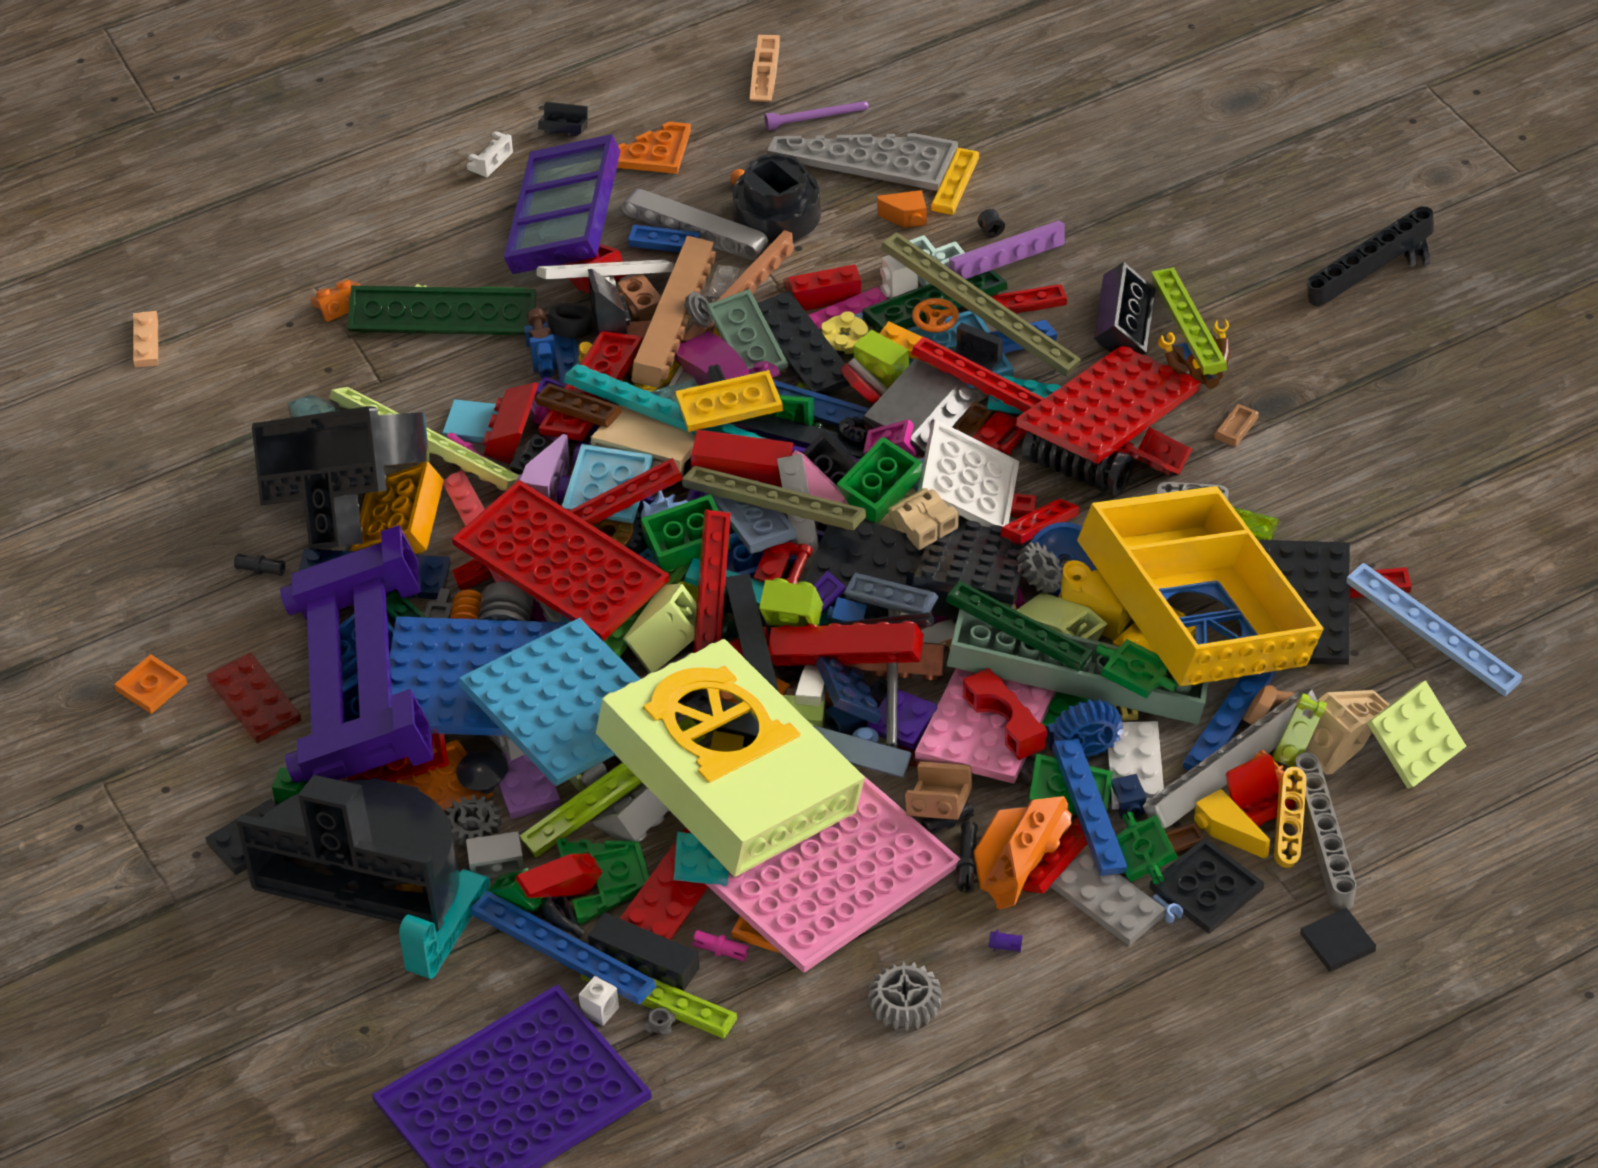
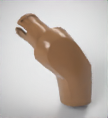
M1273 685L1262 687L1249 705L1243 720L1250 725L1254 724L1265 716L1271 707L1280 705L1296 692L1278 691Z

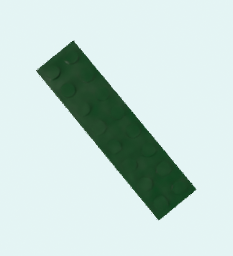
M351 285L347 329L349 332L525 335L524 326H529L527 313L531 309L536 308L537 292L536 289Z

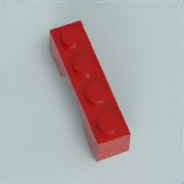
M987 668L963 679V699L976 713H995L1003 716L1008 721L1005 726V745L1018 760L1045 749L1047 736L1045 726L1038 722L1030 709L1024 707L1016 694L1004 685L1000 676H996L990 668Z

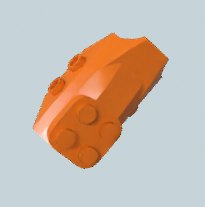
M1064 796L1031 800L1028 807L998 810L974 850V857L980 889L992 896L997 909L1001 910L1016 905L1028 874L1036 867L1045 853H1052L1059 846L1061 835L1069 828L1072 822L1070 820L1072 814L1068 811V803Z

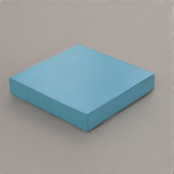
M454 399L443 430V436L450 439L447 435L455 433L463 441L482 443L486 431H492L491 428H488L492 414L497 415L498 413L494 411L496 404Z

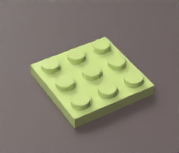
M1426 680L1419 682L1366 722L1407 789L1416 786L1466 747Z

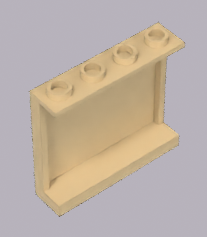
M619 405L622 413L608 428L601 426L591 437V446L650 454L653 458L651 468L673 458L683 478L684 463L691 456L696 435Z

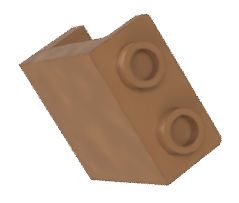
M920 761L918 764V782L914 791L908 790L905 794L906 815L958 820L972 790L971 765Z

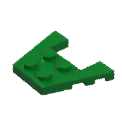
M562 838L556 839L560 858L569 854L590 853L603 872L596 881L598 895L572 900L578 925L636 897L649 879L639 842L605 840V844L590 843L586 839H579V843L567 842L566 839Z

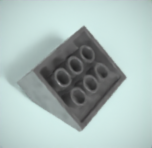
M915 358L862 418L874 429L909 419L914 424L910 444L917 451L915 458L920 459L925 457L930 427L935 419L952 427L978 398V395L960 379Z

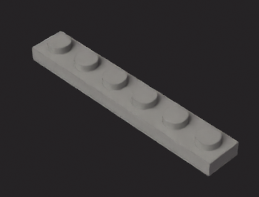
M802 454L777 459L782 488L810 495ZM787 514L788 520L796 529L797 538L792 539V542L798 545L802 543L807 544L813 549L810 558L806 559L799 577L800 582H803L819 547L814 520Z

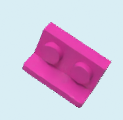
M907 419L868 430L863 453L866 454L884 437L915 457L917 451L910 444L914 424Z

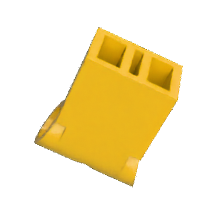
M1077 560L1068 561L1064 564L1061 577V592L1058 598L1089 607L1107 623L1101 635L1113 641L1116 640L1132 619L1098 570L1091 571L1085 563Z

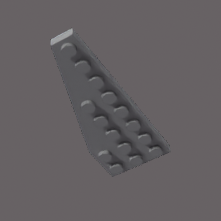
M908 133L907 137H895V134H887L886 137L875 138L872 134L837 135L836 139H825V135H818L816 139H804L801 136H774L767 150V155L779 153L795 157L804 165L938 191L958 148V142L916 133Z

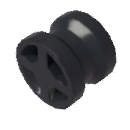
M987 209L978 216L977 223L987 237H997L1004 231L1005 223L999 218L996 210Z

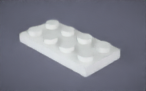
M1158 721L1122 722L1123 733L1120 735V741L1114 742L1113 748H1107L1109 771H1113L1112 779L1137 773L1147 802L1164 789ZM1111 787L1112 809H1119L1118 801Z

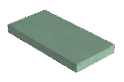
M750 289L706 305V309L721 339L737 352L748 367V370L760 361H768L776 365L778 371L788 368V363Z

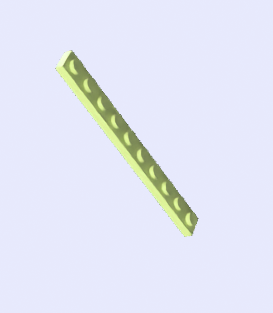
M349 387L331 390L330 399L337 402L342 408L352 409L374 406L378 410V415L399 414ZM426 428L429 453L443 457V460L446 462L457 464L463 471L472 472L478 475L480 480L491 482L503 491H507L517 482L518 474Z

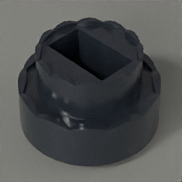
M779 153L762 155L757 160L751 161L748 164L744 174L739 177L733 187L734 222L763 232L768 238V243L772 244L784 230L792 233L793 241L798 240L812 232L820 221L821 205L818 183L806 171L805 166L795 157Z

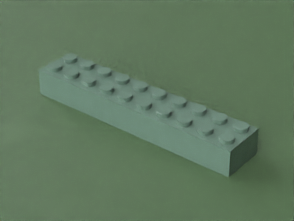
M961 609L959 610L947 666L975 673L990 668L1001 679L1091 700L1100 699L1101 702L1108 701L1112 705L1199 725L1205 705L1208 682L1181 687L1178 684L1174 693L1159 686L1146 699L1101 676L1102 670L1109 659L1096 653L1098 645L1102 643L1113 650L1120 646L1060 633L1093 651L1091 658L1078 672ZM1168 671L1165 677L1176 682L1172 674Z

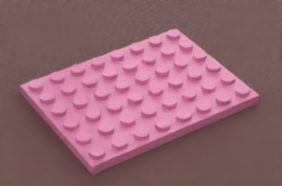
M865 777L856 813L736 877L729 872L727 886H722L721 884L706 885L797 968L805 973L956 870V865L960 858L914 818L907 816L900 806Z

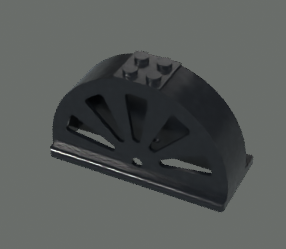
M366 406L252 424L260 505L304 501L309 549L363 544L357 494L387 491L384 468L430 462L424 412L378 415L376 407Z
M313 775L299 794L278 804L263 817L257 818L241 814L237 819L251 887L256 891L399 924L409 914L434 923L436 932L444 924L443 917L448 912L457 895L460 873L451 824L443 809L429 796L420 792L418 787L371 778V780L340 781ZM290 857H296L322 863L334 874L326 876L286 860ZM411 883L426 887L427 893L382 889V887ZM351 885L358 886V888L354 890L347 889Z

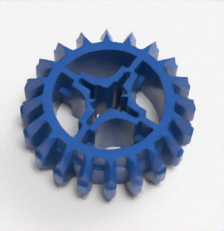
M1088 699L1086 703L1079 702L1076 706H1069L1068 711H1061V717L1055 718L1056 723L1053 725L1054 740L1079 739L1086 759L1092 755L1097 757L1098 753L1101 752L1106 753L1107 748H1113L1114 742L1120 741V735L1123 733V721L1114 705H1110L1108 701L1101 702L1100 699L1094 702Z

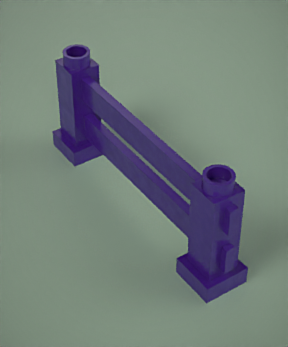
M400 525L381 531V543L292 573V584L280 588L281 599L287 613L292 616L302 612L307 620L312 734L297 739V750L285 755L287 770L295 784L306 780L309 782L313 775L340 780L405 757H409L413 766L433 760L430 722L412 690L408 689L392 695L386 593L397 589L401 597L405 598L421 592L419 560ZM354 604L360 718L344 723L339 609Z

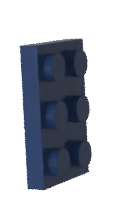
M821 656L816 665L834 707L877 724L882 716L877 707V702L870 692L871 689L865 681L864 674L855 667L848 668L834 658L830 660Z

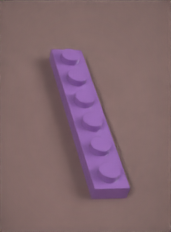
M1058 220L949 258V269L967 279L1064 245L1065 223Z

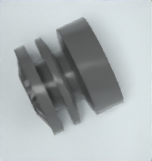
M500 581L492 583L484 588L481 594L478 619L530 621L534 604L533 596L511 582Z

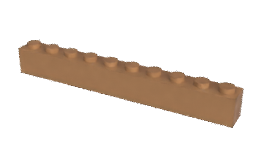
M691 236L686 237L635 358L631 382L659 388L662 379H667L669 368L673 365L675 353H678L680 340H683L685 328H688L690 322V315L687 314L688 310L684 305L686 303L685 297L692 292L701 294V290L704 289L706 277L709 276L711 265L714 264L716 252L713 251L714 242Z

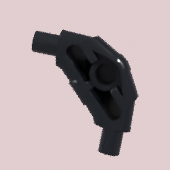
M567 896L542 897V913L545 920L556 928L571 932L579 939L585 930L576 923L577 919L573 914Z

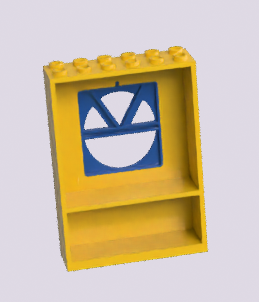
M1217 486L1091 504L1077 541L1180 687L1307 666L1324 628ZM1193 592L1211 597L1229 610L1178 617L1167 600L1177 593ZM1238 620L1241 627V637L1217 622ZM1207 625L1230 640L1207 643ZM1196 626V641L1186 627Z

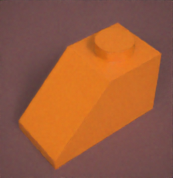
M922 190L877 196V214L879 217L903 228L927 225V208Z

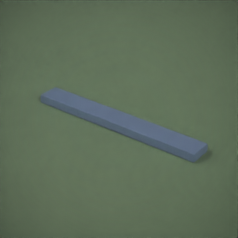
M720 699L723 712L738 705ZM710 709L709 715L713 716L712 710ZM749 712L719 726L720 728L752 737H757L759 733L758 721ZM812 725L852 765L904 779L911 758V752Z

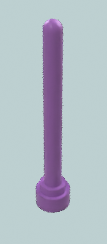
M866 101L786 115L771 112L764 114V121L767 131L777 130V127H781V124L866 110L869 104Z

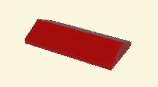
M697 430L691 453V469L694 466L754 481L758 480L761 483L782 488L777 459L792 456L794 443Z

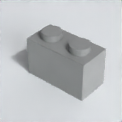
M518 831L466 839L471 872L491 878L524 869Z

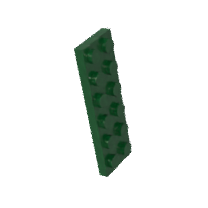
M994 270L965 279L989 296H995L999 292L1008 289L1007 281ZM927 284L862 310L864 318L881 332L888 321L902 328L915 326L912 312L917 304L926 299H945L953 303L957 309L962 307V305L932 284ZM940 305L929 306L932 309L938 310L948 309ZM920 311L919 318L921 321L927 320L926 314Z

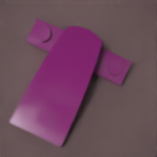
M710 331L680 344L678 353H675L674 357L675 361L681 363L683 372L694 376L696 384L699 386L712 383L707 373L708 367L716 364L721 367L726 380L767 370L770 371L772 378L780 375L777 366L768 361L757 362L753 365V368L748 370V367L737 352Z

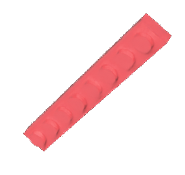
M463 470L451 474L448 478L444 479L443 485L466 526L485 509ZM489 569L496 582H510Z

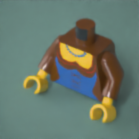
M1225 319V329H1220L1217 321L1213 326V330L1219 336V339H1216L1215 336L1212 337L1228 365L1230 348L1229 340L1226 338L1225 333L1229 328V322ZM1169 332L1167 334L1169 343L1161 335L1158 339V345L1166 350V353H1164L1166 360L1174 372L1191 375L1194 379L1201 381V384L1205 383L1208 389H1213L1219 385V380L1223 377V371L1213 375H1203L1187 343L1175 345L1172 348V344L1175 341L1173 333Z

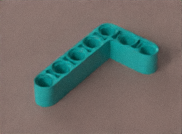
M466 869L460 872L457 895L448 912L443 917L444 924L438 932H436L435 924L409 914L404 917L400 925L399 937L406 971L429 979H433L473 917L471 907L488 891L490 886L489 877Z

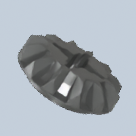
M692 292L686 296V303L684 305L688 310L687 314L690 315L691 321H695L698 327L706 328L710 326L713 321L706 309V305L709 302L697 292Z

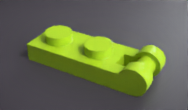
M1304 693L1300 695L1272 755L1273 760L1290 767H1295L1296 758L1305 752L1316 726L1326 709L1327 703L1320 700L1318 702L1311 700L1310 696ZM1305 708L1313 711L1310 717L1302 714Z

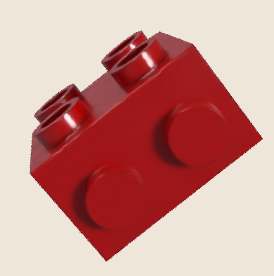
M1151 427L1148 428L1139 448L1127 443L1124 448L1130 450L1129 455H1132L1133 458L1167 475H1170L1171 472L1180 475L1192 451V448Z
M1263 754L1226 772L1225 777L1230 798L1258 827L1262 826L1264 822L1277 817L1279 785L1271 755ZM1293 799L1285 800V806L1288 810L1296 808Z

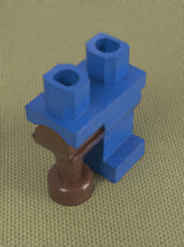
M534 308L527 313L529 326H524L526 345L531 348L533 372H539L540 378L551 377L554 375L553 370L557 369L553 334L551 335L547 323H545V311L540 308Z

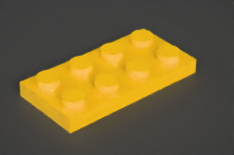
M769 370L675 391L676 400L688 432L783 411L781 399Z

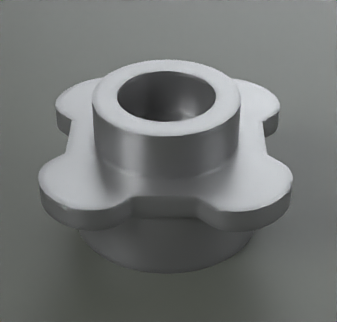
M664 1008L654 1009L649 1013V1022L645 1024V1030L648 1033L656 1032L667 1036L671 1033V1024L676 1020L675 1015Z

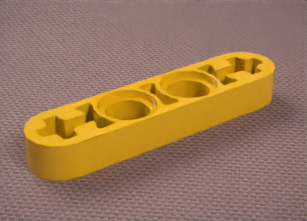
M1298 767L1287 768L1281 775L1279 782L1274 859L1279 866L1284 868L1294 866L1301 856L1306 775ZM1293 775L1294 780L1298 782L1294 785L1293 791L1289 792L1292 788V781L1288 778ZM1293 799L1296 801L1297 810H1288L1285 806V800ZM1283 824H1292L1296 829L1295 835L1289 836L1284 833ZM1287 843H1291L1289 854L1293 855L1289 860L1286 859L1285 854H1282L1287 848Z

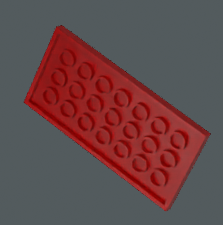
M1120 346L1018 416L1016 426L1098 464L1198 392L1201 381L1194 379L1188 374H1178L1169 365H1163L1149 356L1133 351L1129 347Z
M518 480L452 538V544L571 622L581 618L602 641L610 636L670 581L667 572L521 480Z

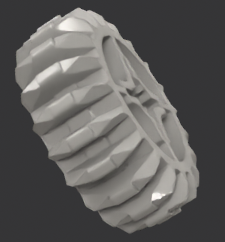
M903 961L899 967L892 963L890 970L882 968L881 974H875L873 982H870L868 1002L870 1003V1010L872 1013H875L877 1021L883 1020L885 1027L893 1024L895 1030L900 1026H904L906 1031H908L910 1026L919 1029L920 1023L928 1025L930 1018H935L937 1011L941 1007L942 990L939 980L935 979L933 971L927 972L925 966L918 969L915 962L911 966H906ZM904 992L906 993L907 1000L904 999Z

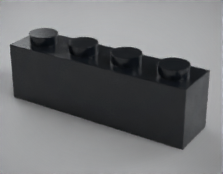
M605 912L588 934L590 946L648 977L682 991L686 989L700 968L698 951Z

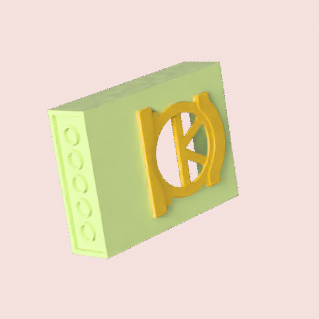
M725 639L711 643L706 648L696 653H691L686 658L675 663H670L665 668L655 673H650L645 678L629 683L624 688L614 693H608L602 698L596 735L602 739L616 756L734 877L856 813L865 777ZM707 689L713 716L681 705L678 701L691 691ZM718 691L730 693L740 704L723 712ZM675 712L702 721V723L682 732L676 722ZM747 712L759 724V733L754 742L738 751H714L692 741Z

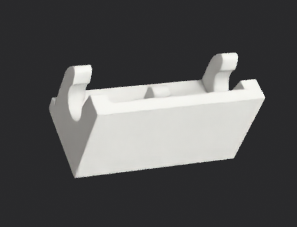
M497 131L493 132L491 136L499 140H492L490 145L479 156L470 154L468 159L473 161L467 164V170L487 178L513 153L511 135H505Z

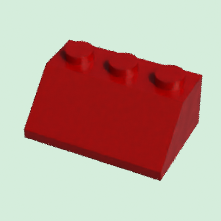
M856 264L783 279L786 291L792 293L805 311L831 306L862 293L861 277Z
M533 382L506 389L503 399L498 397L494 411L498 413L497 415L492 414L488 428H491L492 431H486L482 442L483 445H486L483 455L511 464L539 385L538 383Z

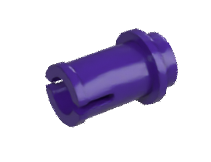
M997 929L996 932L990 931L988 947L994 948L993 951L1003 949L1021 953L1023 935L999 933Z

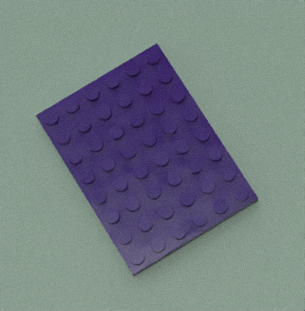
M555 985L372 1094L373 1102L427 1168H539L650 1100L652 1095L648 1087L558 985Z

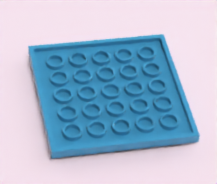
M578 618L459 677L458 685L544 775L557 786L616 755L596 735L602 698L608 693H614L624 688L629 683L640 680V678L581 618Z

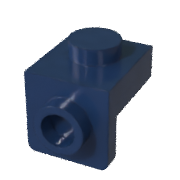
M1137 773L1111 779V787L1119 804L1120 818L1123 819L1122 816L1124 814L1129 817L1127 812H1132L1134 817L1144 814L1143 805L1146 803V795Z

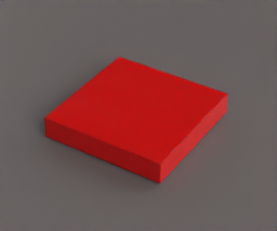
M845 364L840 369V372L849 384L871 404L874 405L879 400L881 395L851 367Z

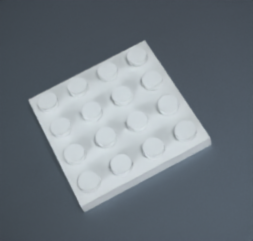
M935 419L930 427L918 491L923 488H928V491L933 489L940 495L942 501L948 507L953 506L960 516L970 521L979 522L981 526L991 527L992 525H999L1003 527L1009 524L1019 461Z

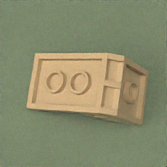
M1374 690L1327 692L1316 701H1323L1327 703V706L1304 753L1316 755L1325 774H1333L1364 747L1372 733L1366 722L1390 705Z

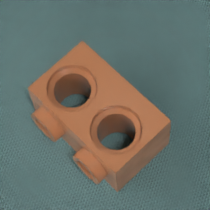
M638 274L618 282L619 295H624L630 318L632 320L635 319L636 322L652 320L661 296L643 274Z

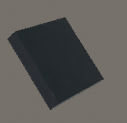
M1347 907L1306 925L1300 930L1301 936L1329 972L1376 951V944Z

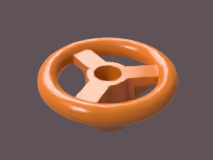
M931 298L915 306L912 312V319L920 329L939 333L955 326L959 319V311L948 300ZM940 305L948 309L938 310L932 309L929 306ZM920 311L926 314V323L919 318ZM949 316H952V318L950 319V321L947 322V323H945V320H946Z

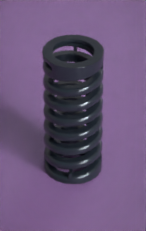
M1029 431L1027 432L1022 446V458L1031 463H1039L1044 468L1050 467L1052 471L1062 472L1066 477L1073 476L1076 481H1085L1088 486H1096L1101 491L1108 490L1107 493L1113 496L1120 495L1126 487L1134 464L1132 455L1119 452L1114 458L1115 452H1113L1096 464L1039 436L1036 441L1037 435ZM1126 464V471L1125 473H1122L1123 468ZM1096 469L1095 476L1092 478V474ZM1107 473H1108V478H1107V480L1104 482V478H1105V476H1106ZM1120 475L1124 476L1120 484L1116 487V483Z

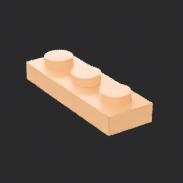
M157 311L133 313V361L135 368L158 365Z

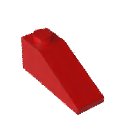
M590 853L566 855L518 874L515 879L528 898L588 895L603 872Z

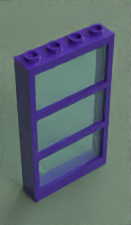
M613 134L530 152L504 254V259L512 274L537 270L541 266H556L597 257L620 156V149Z

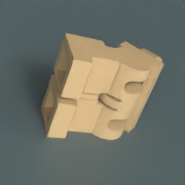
M923 488L888 508V513L898 531L904 530L907 533L908 539L918 550L935 542L937 536L942 538L958 528L959 512L953 506L948 507L942 501L940 495L933 489L928 491V488Z

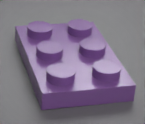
M504 752L502 753L507 760L509 771L498 784L510 820L561 806L555 785L526 755L510 760Z

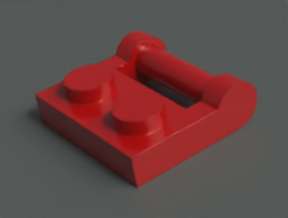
M997 411L972 438L1010 456L1013 448L1026 436L1028 431L1016 426L1017 418L1002 411ZM1015 430L1016 432L1012 435V437L1005 444H1002L1005 441V439Z
M786 542L766 548L754 575V580L765 583V580L782 579L791 555H795L797 558L790 575L784 580H787L788 583L798 584V579L806 559L810 558L812 554V547L803 543L798 545Z

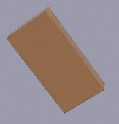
M1237 404L1215 432L1214 439L1237 447L1258 419L1259 412Z

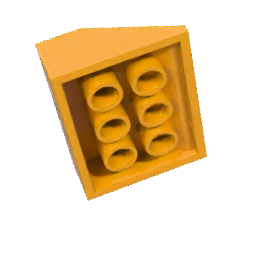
M429 462L387 475V491L365 493L360 512L363 544L352 545L350 551H358L381 543V531L400 525L415 554L427 551L444 479Z

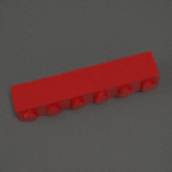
M903 621L900 624L878 622L877 624L867 625L864 623H853L852 625L831 623L828 626L806 624L802 627L782 625L781 627H771L768 650L771 661L775 666L816 665L821 656L830 660L834 658L842 664L911 663L921 661L924 634L917 623L911 621Z

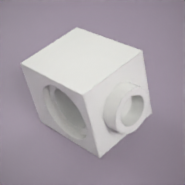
M594 976L579 994L580 1011L585 1017L604 1026L619 1008L617 988Z

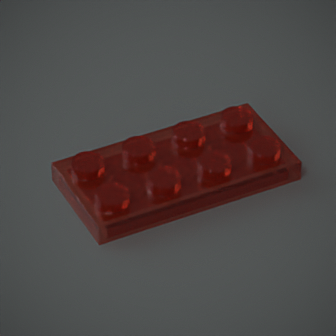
M251 652L206 674L210 685L256 743L302 721L298 710Z

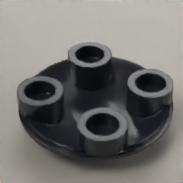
M478 749L463 757L458 764L456 774L459 783L465 788L479 791L482 794H489L505 778L509 771V766L502 753L493 749Z

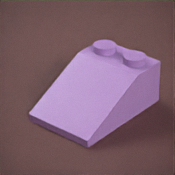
M562 434L526 464L523 474H519L517 481L521 480L556 503L559 481L563 475L568 476L571 470L567 435Z

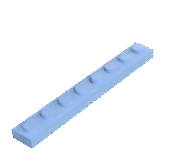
M1362 563L1347 576L1346 583L1504 697L1521 683L1522 675L1365 563Z

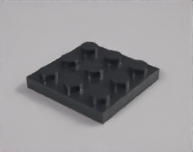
M1203 838L1161 872L1164 877L1162 883L1158 877L1157 879L1160 884H1154L1153 880L1150 881V889L1169 904H1179L1183 909V914L1208 934L1264 889V882L1206 838Z

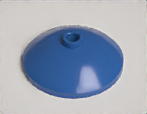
M1059 522L1048 525L1040 530L1031 540L1033 544L1038 542L1040 547L1045 545L1048 552L1052 551L1056 559L1060 560L1058 565L1062 568L1061 563L1063 560H1077L1085 563L1091 571L1098 570L1077 541L1082 526L1078 524ZM1061 587L1058 590H1056L1053 593V595L1059 596L1061 592Z

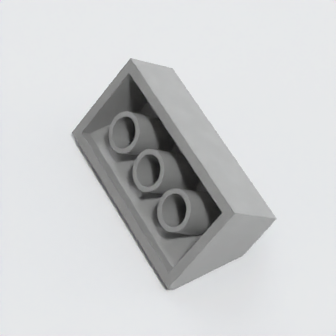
M642 782L607 807L592 822L596 827L618 841L640 842L647 836L646 831L650 827L660 824L665 819L663 815L670 810Z

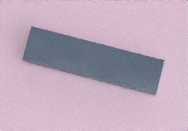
M854 573L843 593L849 599L907 614L930 612L938 599L935 592L859 573Z

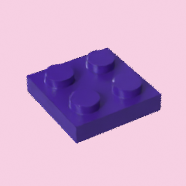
M897 689V743L914 750L933 714L938 709L937 704ZM887 695L878 708L882 717L877 724L870 722L867 726L874 729L878 736L885 739L887 732Z

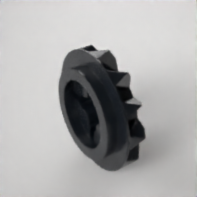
M856 416L853 418L846 417L839 424V431L842 435L856 443H866L868 430L874 429L864 419H859Z

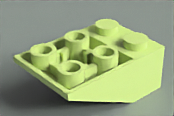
M683 584L664 585L652 597L623 638L649 673L658 671L694 640L697 603Z
M1043 592L1016 610L1056 632L1098 641L1107 625L1089 607L1044 594Z

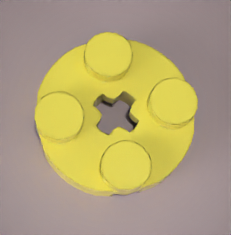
M843 312L841 315L832 317L822 324V334L836 352L837 350L845 351V354H853V345L868 333L866 323L862 319L855 317L852 312Z

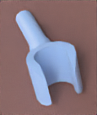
M1158 894L1153 896L1156 902L1166 908V922H1174L1175 917L1173 914H1176L1181 919L1183 909L1179 904L1173 903L1169 905Z

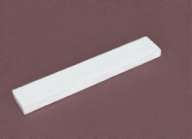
M666 260L541 266L537 268V276L544 279L588 277L587 269H593L601 276L672 272L674 264Z

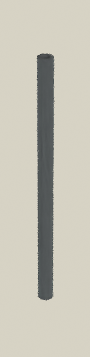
M888 609V616L899 615V611ZM888 663L886 746L893 748L897 746L898 663Z

